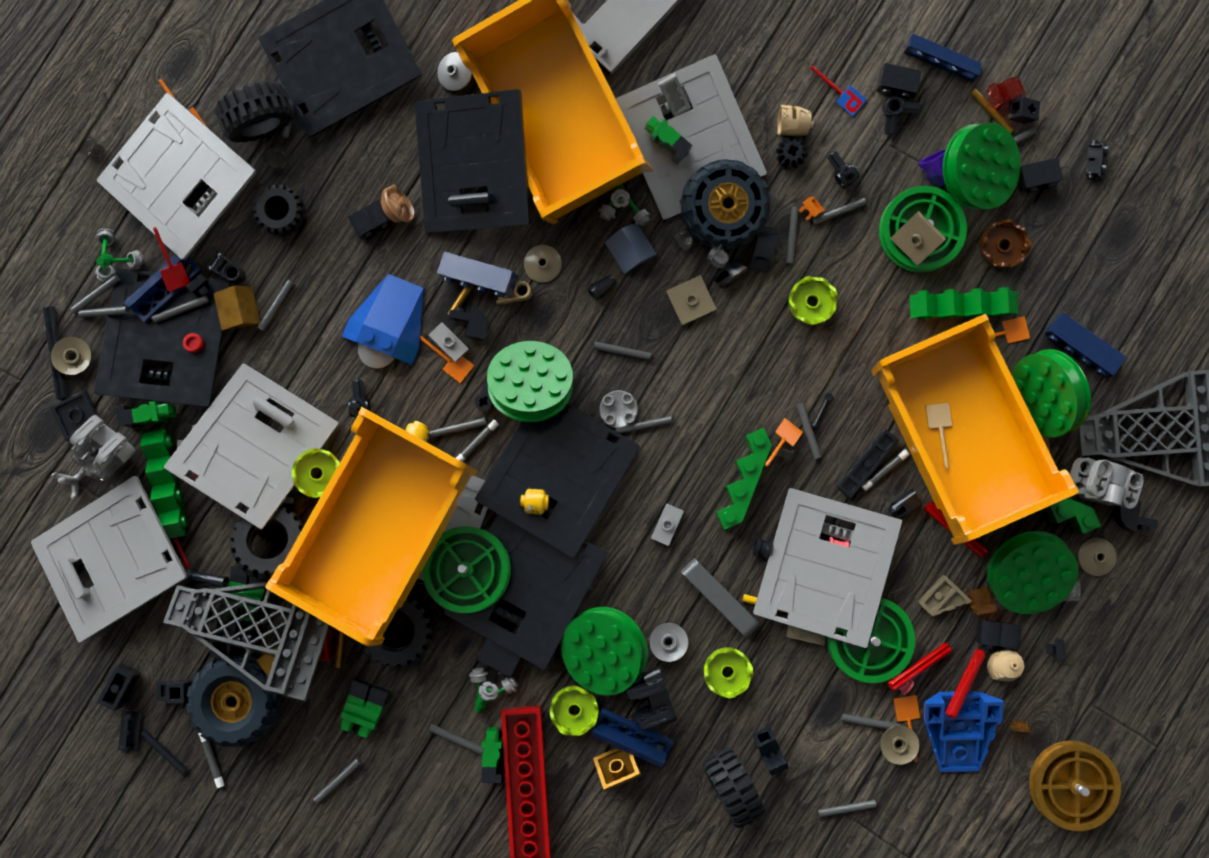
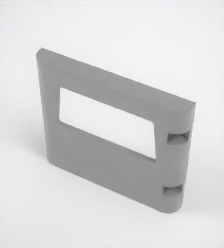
M607 0L585 24H582L575 15L574 17L596 61L612 74L682 0ZM594 46L600 50L598 54L592 50Z

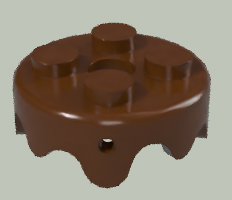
M1005 219L992 224L984 231L980 240V251L984 260L989 265L999 269H1008L1020 264L1032 247V242L1028 238L1026 229L1015 224L1012 219ZM1001 240L1008 243L1007 250L1000 248L999 243Z

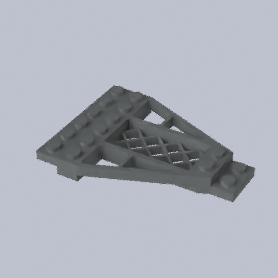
M1209 370L1184 372L1108 410L1088 417L1085 423L1077 429L1079 456L1098 455L1191 486H1209ZM1184 378L1186 406L1165 407L1163 404L1162 388ZM1156 392V408L1121 410L1122 407ZM1170 411H1179L1175 417L1168 413ZM1160 412L1155 419L1149 414ZM1129 414H1140V415H1139V417L1135 420V419H1134L1133 417H1131ZM1182 414L1188 417V422L1185 426L1177 421ZM1163 415L1171 420L1166 427L1158 422ZM1144 416L1151 421V424L1146 429L1139 423ZM1125 417L1133 423L1128 430L1120 425ZM1173 424L1181 429L1176 436L1168 431ZM1154 425L1162 430L1157 438L1149 432ZM1135 427H1138L1143 432L1138 439L1130 434ZM1119 430L1124 433L1120 439ZM1184 433L1190 437L1187 445L1179 440ZM1165 434L1172 439L1167 447L1160 441ZM1146 435L1153 440L1148 448L1141 443ZM1126 437H1129L1134 442L1129 449L1121 444ZM1175 443H1177L1181 448H1183L1170 450ZM1156 444L1163 449L1158 451H1151ZM1137 445L1144 450L1143 452H1132ZM1185 452L1191 454L1193 481L1170 474L1169 454ZM1158 454L1162 459L1163 471L1126 460L1125 458L1127 456Z
M268 582L197 590L179 585L176 586L163 621L165 625L186 630L267 693L306 702L331 625L294 604L291 609L269 604L272 592L268 589L263 602L231 594L266 589L265 586ZM225 600L228 608L218 613L215 606ZM229 601L235 602L236 604L231 606ZM244 605L247 613L237 618L233 610ZM248 606H252V607H256V608L250 611L249 608H248ZM263 610L266 618L256 623L252 615ZM266 610L272 611V612H275V613H273V614H271V615H268V613H267ZM231 612L235 620L224 625L221 617ZM282 614L285 622L275 627L271 619ZM250 617L253 625L243 630L240 622ZM218 619L222 627L211 632L209 624ZM269 621L273 629L262 635L259 626ZM237 624L241 632L230 637L227 629ZM285 627L282 638H280L277 631ZM256 628L260 636L249 641L246 633ZM224 631L228 638L216 635ZM275 633L279 641L268 646L265 638ZM244 636L247 643L236 641V639ZM262 640L265 647L256 646L254 644ZM216 642L245 649L246 653L242 665H237L212 646V643ZM253 652L275 657L266 685L246 671Z

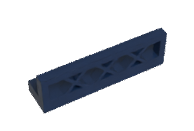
M915 34L911 35L904 51L905 54L970 82H974L981 72L979 70L982 65L981 62Z
M175 255L170 259L172 266L182 262L184 268L188 264L195 268L190 275H187L190 282L202 272L189 257L183 260ZM166 263V264H165L162 268H160L159 270H162V269H165V268L169 267L168 264ZM158 270L124 303L143 322L147 323L152 316L156 315L186 286L169 293ZM158 292H165V298L162 301H155V295ZM144 305H151L150 312L147 315L143 316L139 312Z
M604 708L600 712L591 733L592 737L661 768L674 741L648 728L640 729L639 724L636 725L635 722ZM603 716L606 717V718H608V719H611L612 722H608V721L602 719ZM622 726L629 727L630 730H626ZM639 734H644L647 736V738H644ZM657 742H662L667 745L666 747L658 744Z

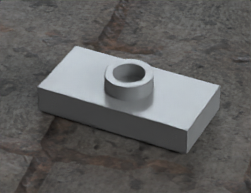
M675 73L658 82L674 117L691 108Z
M440 323L428 335L454 363L469 351V348L443 323Z
M666 503L651 539L669 546L684 511Z

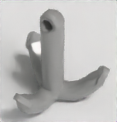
M81 467L74 477L57 472L53 473L52 477L58 479L59 484L72 486L70 497L73 500L78 497V482L84 477L86 469Z

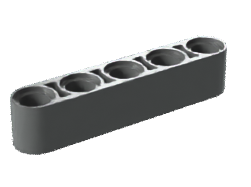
M695 558L680 571L746 638L760 626L750 613Z

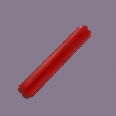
M929 502L924 510L951 532L942 511L937 509L935 504ZM976 539L963 543L981 558L988 552V549Z
M948 643L940 645L889 681L888 686L892 691L898 690L952 651Z
M979 649L974 651L946 709L945 714L953 719L957 717L986 656L984 651Z

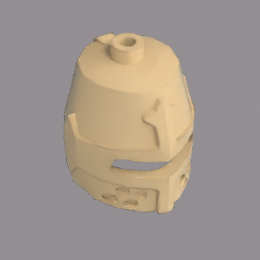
M780 105L777 134L788 137L808 135L810 128L814 126V121H811V112L799 106Z
M995 651L987 661L989 677L993 680L1013 681L1022 676L1024 670L1022 657L1014 651Z

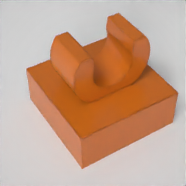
M814 196L807 198L803 202L805 206L799 209L800 212L805 209L809 211V215L805 218L806 220L812 217L815 218L825 211Z

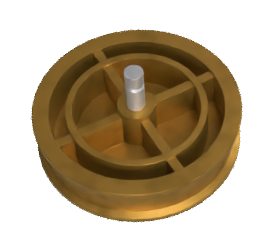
M1062 741L1049 746L1036 758L1029 775V790L1037 809L1051 822L1067 830L1086 831L1102 825L1112 816L1120 800L1121 781L1115 765L1103 752L1083 742Z

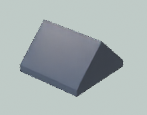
M635 223L621 228L605 241L607 248L624 275L657 255L639 225H635Z

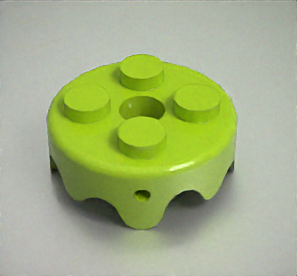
M807 276L797 282L790 291L788 299L789 309L792 315L801 323L807 325L821 324L828 320L835 312L838 293L826 279ZM808 297H815L817 299V305H808Z
M317 448L306 450L297 457L292 466L293 483L302 494L308 497L319 498L340 462L329 451ZM313 468L321 469V478L314 479L311 476V470Z
M725 647L709 655L704 665L703 674L708 687L715 694L726 698H734L748 689L753 676V668L749 659L742 652L734 648ZM727 666L733 669V674L730 677H725L722 674V670Z
M573 685L561 689L556 693L551 702V721L559 732L564 735H583L594 727L597 722L598 703L595 696L581 686ZM571 705H577L580 708V712L577 715L570 714L569 707Z

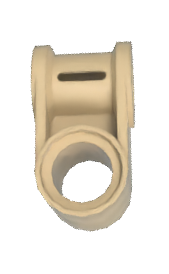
M524 281L517 282L512 297H498L496 304L526 301L531 298L532 289ZM526 287L528 289L527 293L523 296L518 295L519 288Z

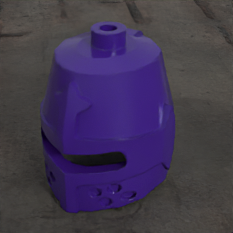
M946 149L938 151L917 163L922 172L928 173L926 178L937 187L945 186L943 159Z

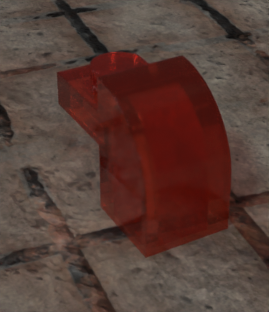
M1013 76L1001 83L994 82L986 90L993 108L1026 95L1022 82L1017 76Z

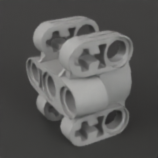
M97 415L90 417L70 438V443L74 445L71 450L73 458L77 462L87 460L93 453L99 450L93 464L97 468L95 471L96 476L104 481L136 452L135 448L127 442L125 436L119 432H114Z
M1077 458L1073 463L1070 473L1075 486L1076 483L1079 484V493H1077L1079 498L1130 509L1136 506L1144 482L1143 476L1140 473L1105 459L1096 461L1090 458ZM1082 462L1086 463L1084 472L1080 468ZM1132 476H1135L1136 483L1132 486L1130 479Z

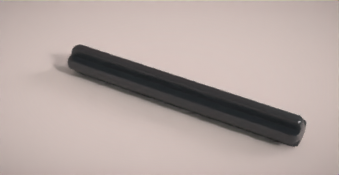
M45 306L43 307L55 397L58 400H63L68 397L65 374L59 372L51 361L52 348L59 341L55 307Z

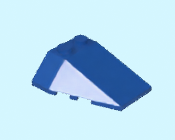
M388 274L349 318L342 337L413 366L420 349L424 288Z
M955 691L938 692L924 703V722L940 772L980 771L988 753L987 748L991 740H994L996 728L1003 720L1004 701L979 691H969L957 717L953 719L948 717L945 712Z

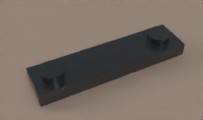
M883 428L835 487L851 499L899 442V439Z

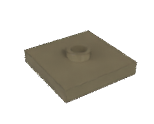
M919 211L890 238L917 266L946 240Z
M701 275L666 291L682 326L717 310Z

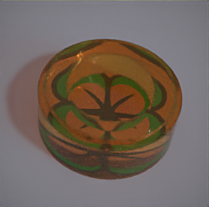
M1012 721L1010 729L1030 732L1031 724L1022 721Z

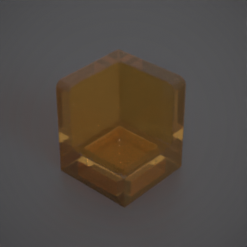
M987 587L968 590L969 598L972 600V613L979 615L997 611L995 603L990 601Z

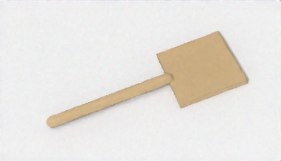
M949 403L926 405L929 429L939 428L945 469H948L943 427L952 426Z

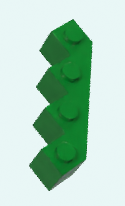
M1010 287L998 288L996 292H985L983 288L971 289L970 293H957L955 289L944 290L943 294H930L928 290L917 291L916 295H909L910 316L912 319H948L966 316L967 318H974L984 314L1000 317L1019 314L1017 291L1010 290Z
M764 428L744 436L751 454L734 461L742 479L725 486L732 504L715 511L724 530L743 522L772 446Z
M165 429L142 433L140 447L147 459L145 474L152 485L150 501L168 538L185 536L186 527L189 524L185 515L183 492L180 489L179 479L164 468V465L174 454L172 437L168 436Z
M1069 498L1044 508L1050 523L1058 524L1069 519L1075 534H1084L1101 527L1093 508Z

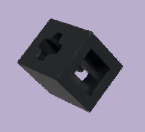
M1026 97L1010 100L1008 120L1023 124L1038 121L1040 101Z

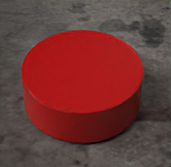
M190 333L183 339V347L188 352L198 353L203 349L204 340L198 334Z

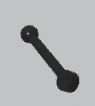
M831 393L825 395V401L815 422L811 424L814 430L818 428V422L828 402L833 398Z

